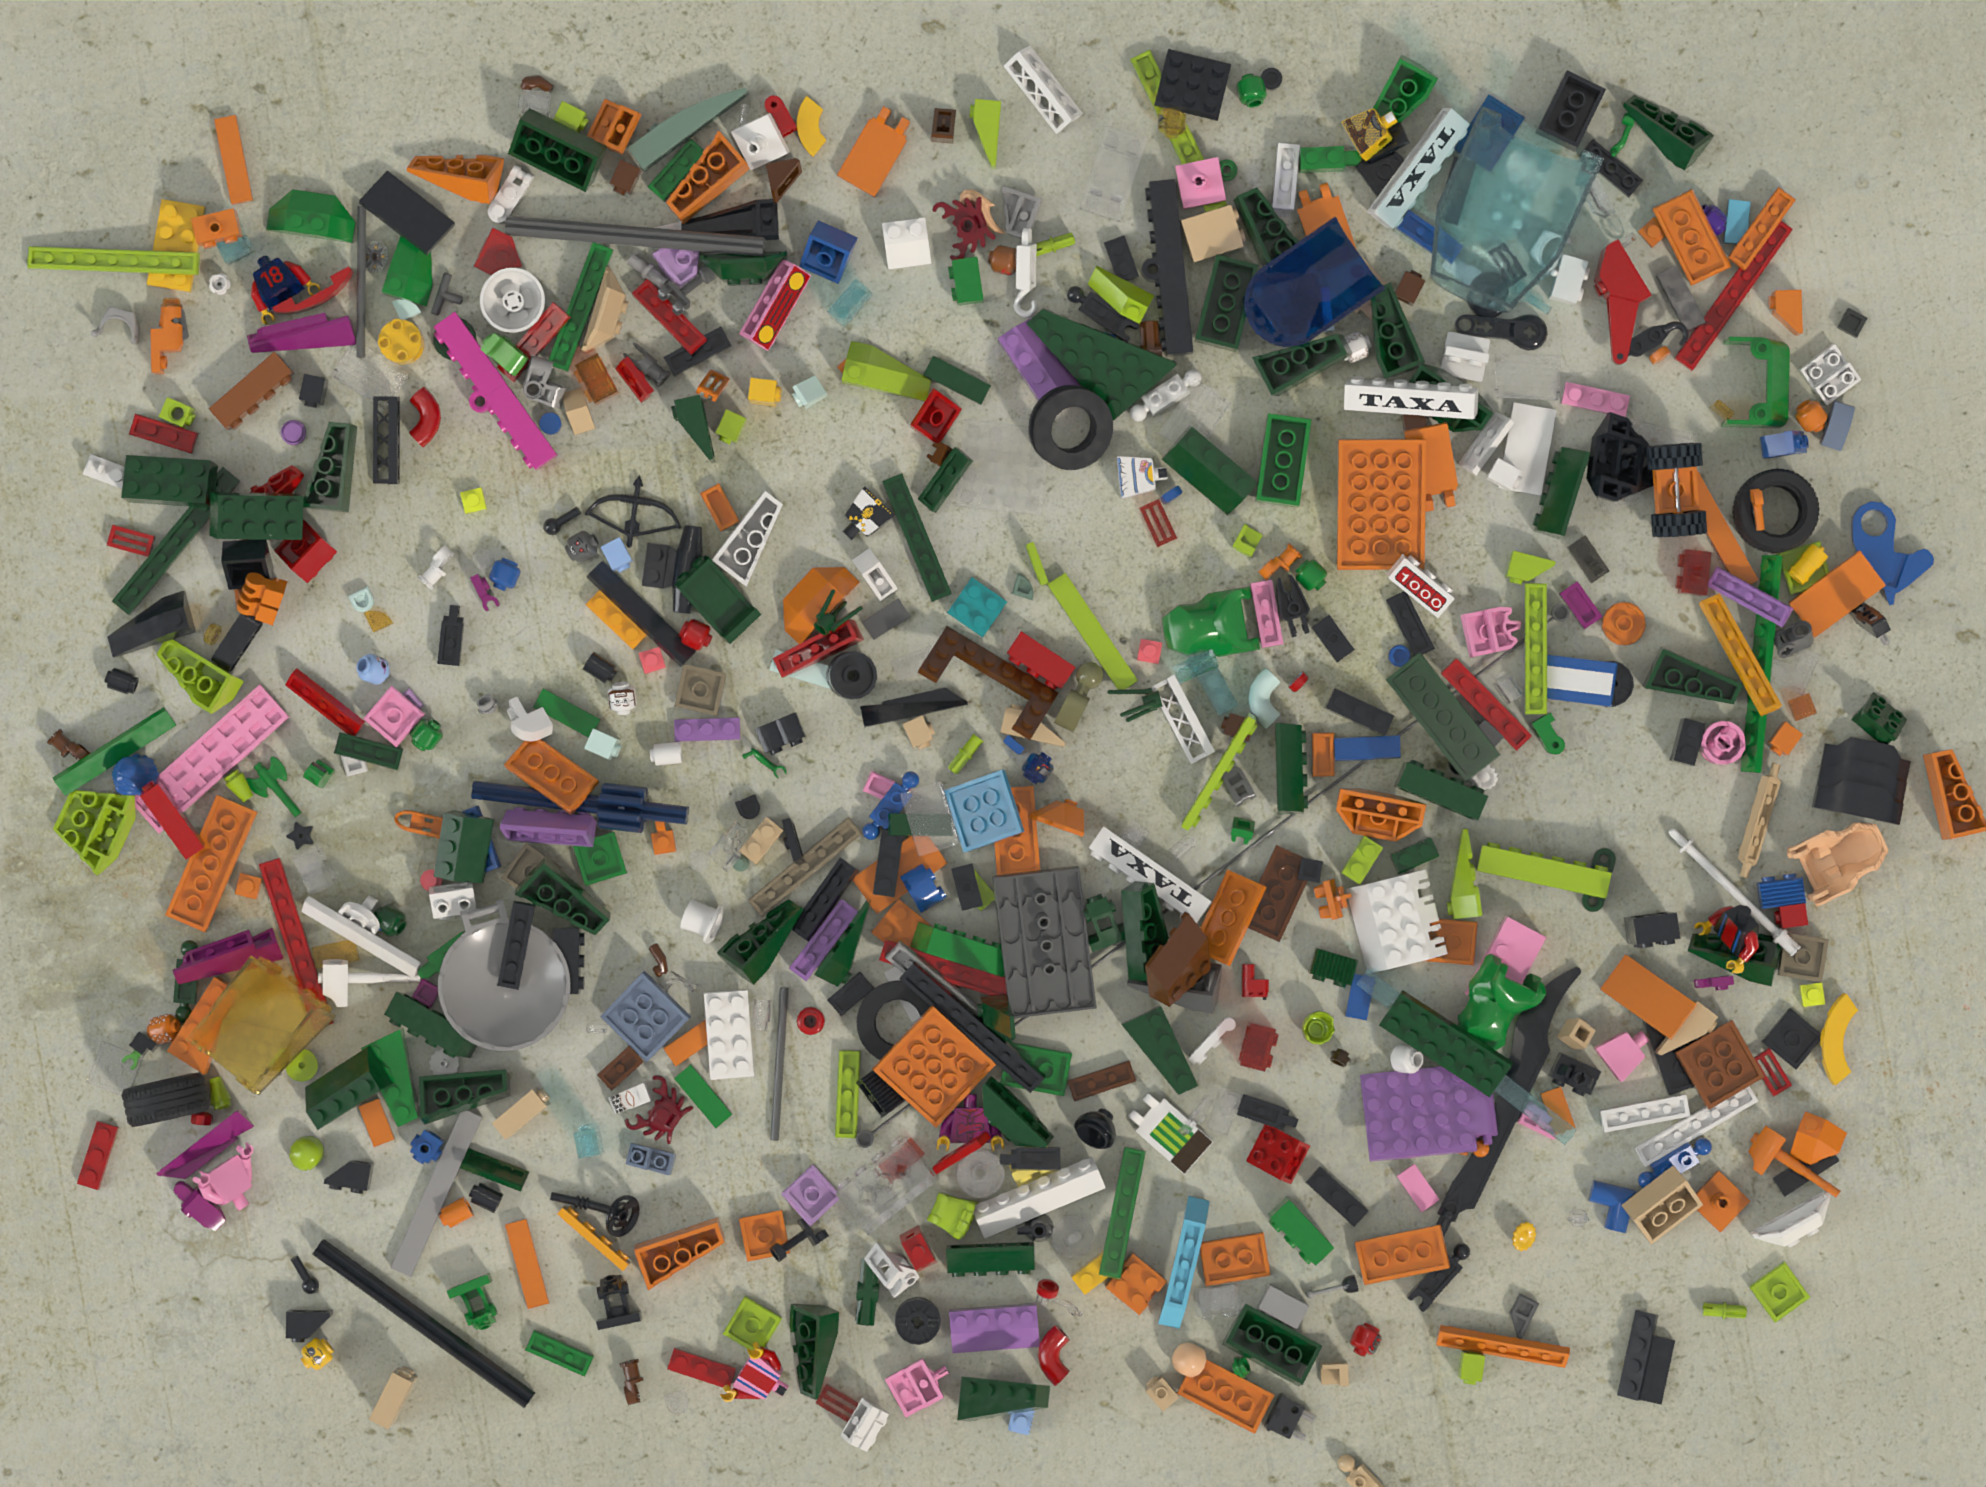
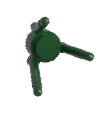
M832 589L820 612L816 615L818 620L814 623V628L820 634L826 636L830 631L835 632L840 625L856 615L863 607L859 606L836 622L835 617L845 607L847 601H843L832 614H824L835 594V590Z
M1152 687L1147 689L1107 691L1108 694L1146 695L1142 697L1143 705L1120 713V716L1124 717L1138 712L1126 718V722H1130L1157 710V708L1163 707L1159 691H1152Z

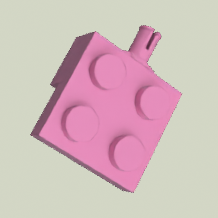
M922 1357L885 1378L888 1387L906 1418L944 1398L938 1379L949 1374L945 1365L933 1372Z

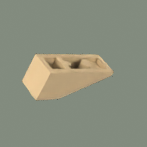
M1011 704L1010 708L1006 707L1000 733L1025 738L1012 730L1013 725L1024 709L1023 706ZM1040 723L1031 738L1034 741L1061 747L1065 746V742L1042 723Z
M1694 1000L1693 1002L1697 1006L1672 1040L1665 1037L1655 1050V1053L1663 1055L1706 1034L1707 1031L1709 1033L1712 1032L1717 1025L1716 1019L1718 1016L1699 1001Z

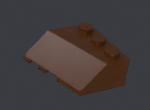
M1184 912L1181 916L1183 921L1179 927H1173L1169 932L1170 937L1165 946L1160 945L1145 965L1149 997L1168 1007L1178 1001L1187 990L1192 988L1211 969L1207 936L1187 912Z

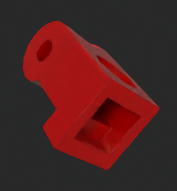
M775 95L769 96L764 106L767 114L771 113L782 137L784 138L797 131V126L782 99Z

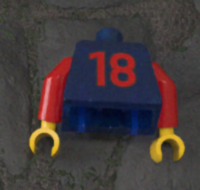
M266 255L260 257L257 261L260 268L253 273L254 281L252 282L251 298L258 311L262 313L261 321L265 325H268L265 320L267 314L271 316L273 322L276 320L274 313L268 312L267 308L271 311L272 307L305 289L303 285L308 287L307 291L311 296H313L310 292L311 286H316L320 291V286L317 283H312L310 281L311 277L298 264L290 261L282 262L280 258H275L271 261L269 256Z

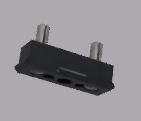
M1863 602L1850 612L1856 624L1865 629L1869 635L1880 638L1884 646L1890 643L1886 633L1891 628L1886 618L1878 610Z

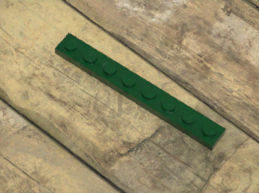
M222 467L217 473L215 492H232L241 481L226 468ZM189 507L112 602L126 614L131 615L210 519V508Z

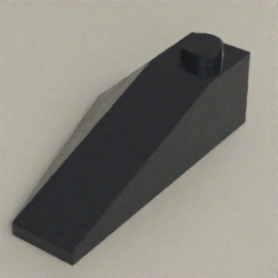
M181 591L161 598L107 636L112 657L115 658L195 633L196 629L186 592Z

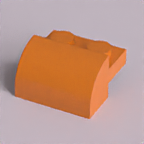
M604 99L587 137L606 145L610 151L623 155L642 115L628 107Z

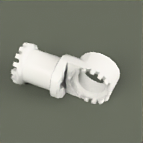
M444 545L432 558L431 566L423 575H419L418 578L432 590L434 588L433 585L442 576L445 577L446 573L441 567L448 562L447 559H451L450 556L453 557L454 553Z

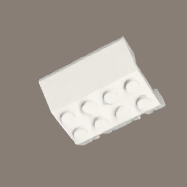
M1426 869L1346 889L1347 894L1351 893L1352 895L1348 900L1367 973L1388 970L1448 954L1446 945L1435 947V944L1445 942L1444 937H1435L1432 940L1429 937L1428 932L1441 929V925L1435 924L1430 926V923L1439 921L1435 902L1424 904V902L1434 899L1433 894L1423 895L1419 898L1418 889H1425L1430 886L1429 881L1419 883V880L1428 878Z

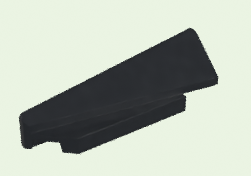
M941 688L883 701L882 705L860 706L863 724L866 728L966 706L968 702L947 688Z

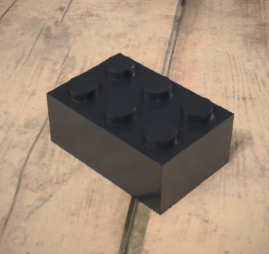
M1567 70L1535 133L1575 152L1606 89Z
M1666 911L1624 917L1627 943L1634 944V947L1649 948L1653 947L1654 942L1659 945L1675 944V939H1681L1677 912Z

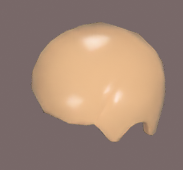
M1186 1342L1179 1344L1174 1350L1172 1364L1173 1368L1180 1374L1194 1377L1199 1375L1204 1369L1206 1354L1203 1348L1194 1343Z

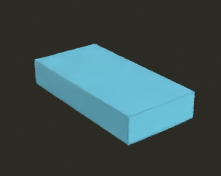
M1728 200L1723 243L1736 245L1747 231L1750 201Z

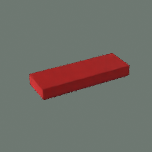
M135 414L129 431V435L190 454L193 453L199 434Z
M987 1131L983 1132L948 1153L933 1166V1171L937 1175L978 1150L991 1138Z

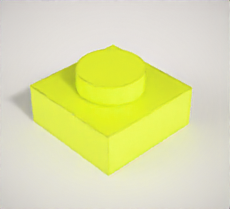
M481 487L460 492L465 514L487 509Z
M1821 982L1799 985L1802 1007L1825 1004L1823 984Z

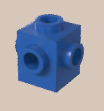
M428 1128L425 1129L421 1136L417 1134L410 1143L413 1146L410 1150L414 1154L412 1158L421 1164H424V1162L428 1164L432 1160L436 1162L443 1152L440 1148L445 1140ZM424 1145L428 1146V1151L424 1149Z

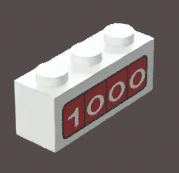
M1402 554L1386 573L1387 577L1434 616L1439 618L1455 599L1452 594L1453 589L1444 582L1442 584L1438 583L1435 580L1437 576L1429 569L1422 570L1418 566L1420 562L1413 556L1407 557Z

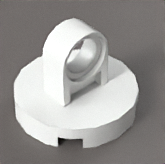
M370 895L362 905L346 902L338 911L340 915L374 935L380 928L378 919L372 913L379 900Z

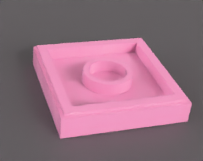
M391 686L363 719L395 747H398L423 718L425 713L396 688Z

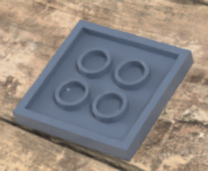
M646 971L642 972L600 1016L646 1062L691 1018Z

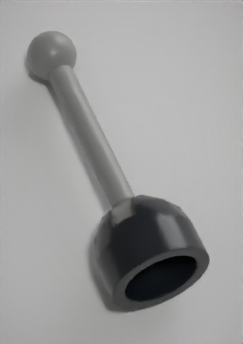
M1355 1274L1345 1277L1341 1285L1316 1291L1308 1290L1306 1291V1297L1311 1299L1314 1295L1343 1289L1347 1293L1359 1292Z

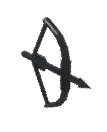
M640 475L633 483L635 486L633 496L628 494L607 495L597 499L585 512V515H589L627 535L628 548L632 547L633 537L675 528L681 529V525L670 507L663 502L639 496L640 488L643 487ZM607 501H621L633 504L631 518L625 521L624 530L591 513V511L597 505ZM638 505H648L649 507L654 506L663 509L672 516L676 525L639 532L640 523L636 521Z

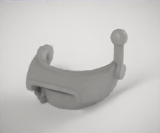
M110 306L105 312L100 326L96 330L91 331V335L97 337L98 334H102L107 320L113 318L121 319L131 329V344H137L140 326L136 313Z

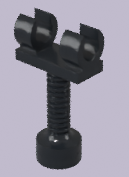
M801 1218L797 1221L802 1229L799 1234L782 1245L776 1243L769 1249L775 1260L780 1262L787 1257L786 1252L801 1241L808 1238L812 1246H815L829 1237L828 1233L824 1229L814 1235L807 1222Z

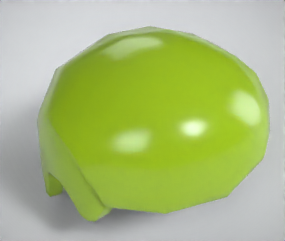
M1322 1011L1308 1014L1302 1023L1304 1038L1312 1044L1322 1045L1328 1042L1335 1032L1334 1018L1327 1012Z
M313 1136L300 1137L289 1149L290 1161L294 1167L301 1171L314 1169L324 1158V1146L319 1139Z

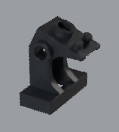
M608 1275L600 1279V1286L596 1287L599 1300H604L607 1318L596 1321L597 1329L602 1330L641 1321V1310L630 1312L626 1296V1294H629L627 1281H623L621 1275ZM620 1293L622 1305L611 1308L609 1295Z

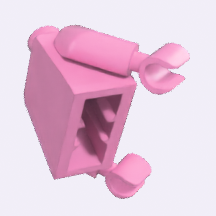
M245 1142L246 1148L243 1149V1147L238 1145L236 1150L241 1154L240 1157L239 1155L231 1157L209 1173L200 1171V1179L195 1176L193 1177V1182L198 1184L204 1199L222 1206L232 1201L238 1211L250 1204L243 1193L252 1187L251 1154L253 1153V1146Z

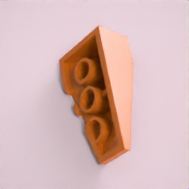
M456 155V158L444 159L442 156H415L408 165L407 172L470 201L490 204L499 189L504 158L488 155H476L474 159H464L463 155Z

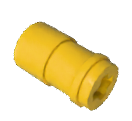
M1811 544L1801 555L1797 563L1790 568L1788 574L1801 585L1808 582L1810 576L1828 559V556L1823 552L1824 548Z

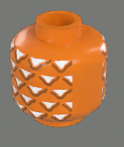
M172 1014L154 1017L147 1026L148 1037L156 1044L172 1042L179 1033L181 1024Z

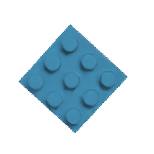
M999 770L944 790L964 853L1025 832L1005 770Z

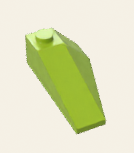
M855 341L850 342L841 380L842 384L920 401L927 399L931 385L930 379L873 345Z

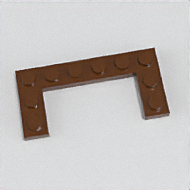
M946 626L917 673L937 683L953 656L959 658L1028 700L1012 730L1031 740L1059 693L949 626Z

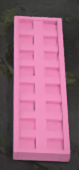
M259 684L161 772L157 781L160 780L184 813L290 716L265 688ZM136 795L135 808L159 834L162 833L164 829L146 806L140 795Z

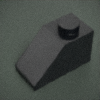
M288 1310L286 1312V1338H292L291 1342H305V1339L311 1337L333 1315V1310Z

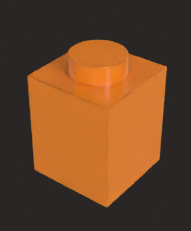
M1786 721L1781 722L1767 744L1771 746L1770 750L1774 754L1787 756L1803 734Z

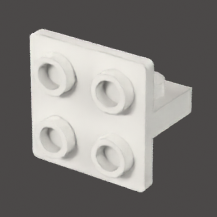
M1448 332L1440 368L1456 378L1482 382L1485 365L1488 363L1490 355L1488 354L1490 340Z

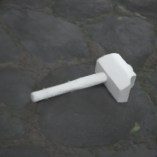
M341 959L323 960V973H318V983H323V995L331 998L335 1002L336 1007L348 1006V983L420 982L418 973L414 978L405 973H348V960Z

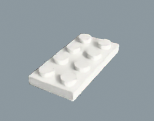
M748 990L704 992L710 1080L754 1076Z

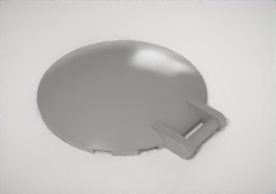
M503 900L469 912L466 910L461 911L460 914L465 933L447 951L438 977L439 1000L447 1020L463 1038L488 1050L514 1051L539 1042L559 1023L569 1001L570 974L561 950L549 936L531 925L519 990L497 986L510 921L508 920ZM497 912L500 914L498 919L471 926L469 921Z

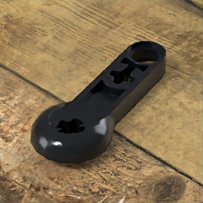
M1466 314L1459 316L1454 324L1455 330L1460 334L1508 340L1527 351L1540 348L1546 342L1548 336L1545 322L1539 316L1533 314L1522 315L1511 320ZM1461 319H1468L1470 321L1471 327L1469 330L1463 331L1459 328V321ZM1474 320H1478L1477 325H1484L1487 321L1489 326H1492V329L1484 333L1483 328H1477V332H1473L1475 327ZM1528 327H1532V331H1535V336L1532 335V338H1527L1524 329L1527 330Z

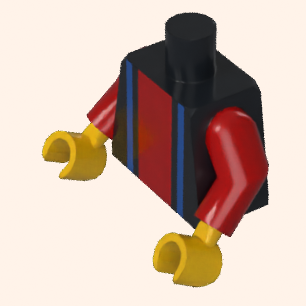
M1748 906L1723 907L1709 916L1707 922L1696 923L1694 929L1703 926V931L1699 935H1706L1711 932V926H1714L1713 930L1738 958L1737 961H1728L1726 968H1734L1732 973L1738 974L1744 970L1743 963L1747 962L1759 948V924L1751 916V909Z

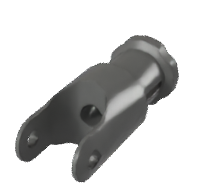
M634 342V347L643 354L644 359L640 361L633 360L626 353H623V356L625 358L628 356L638 370L656 382L655 385L657 387L662 386L671 372L665 371L660 367L655 358Z

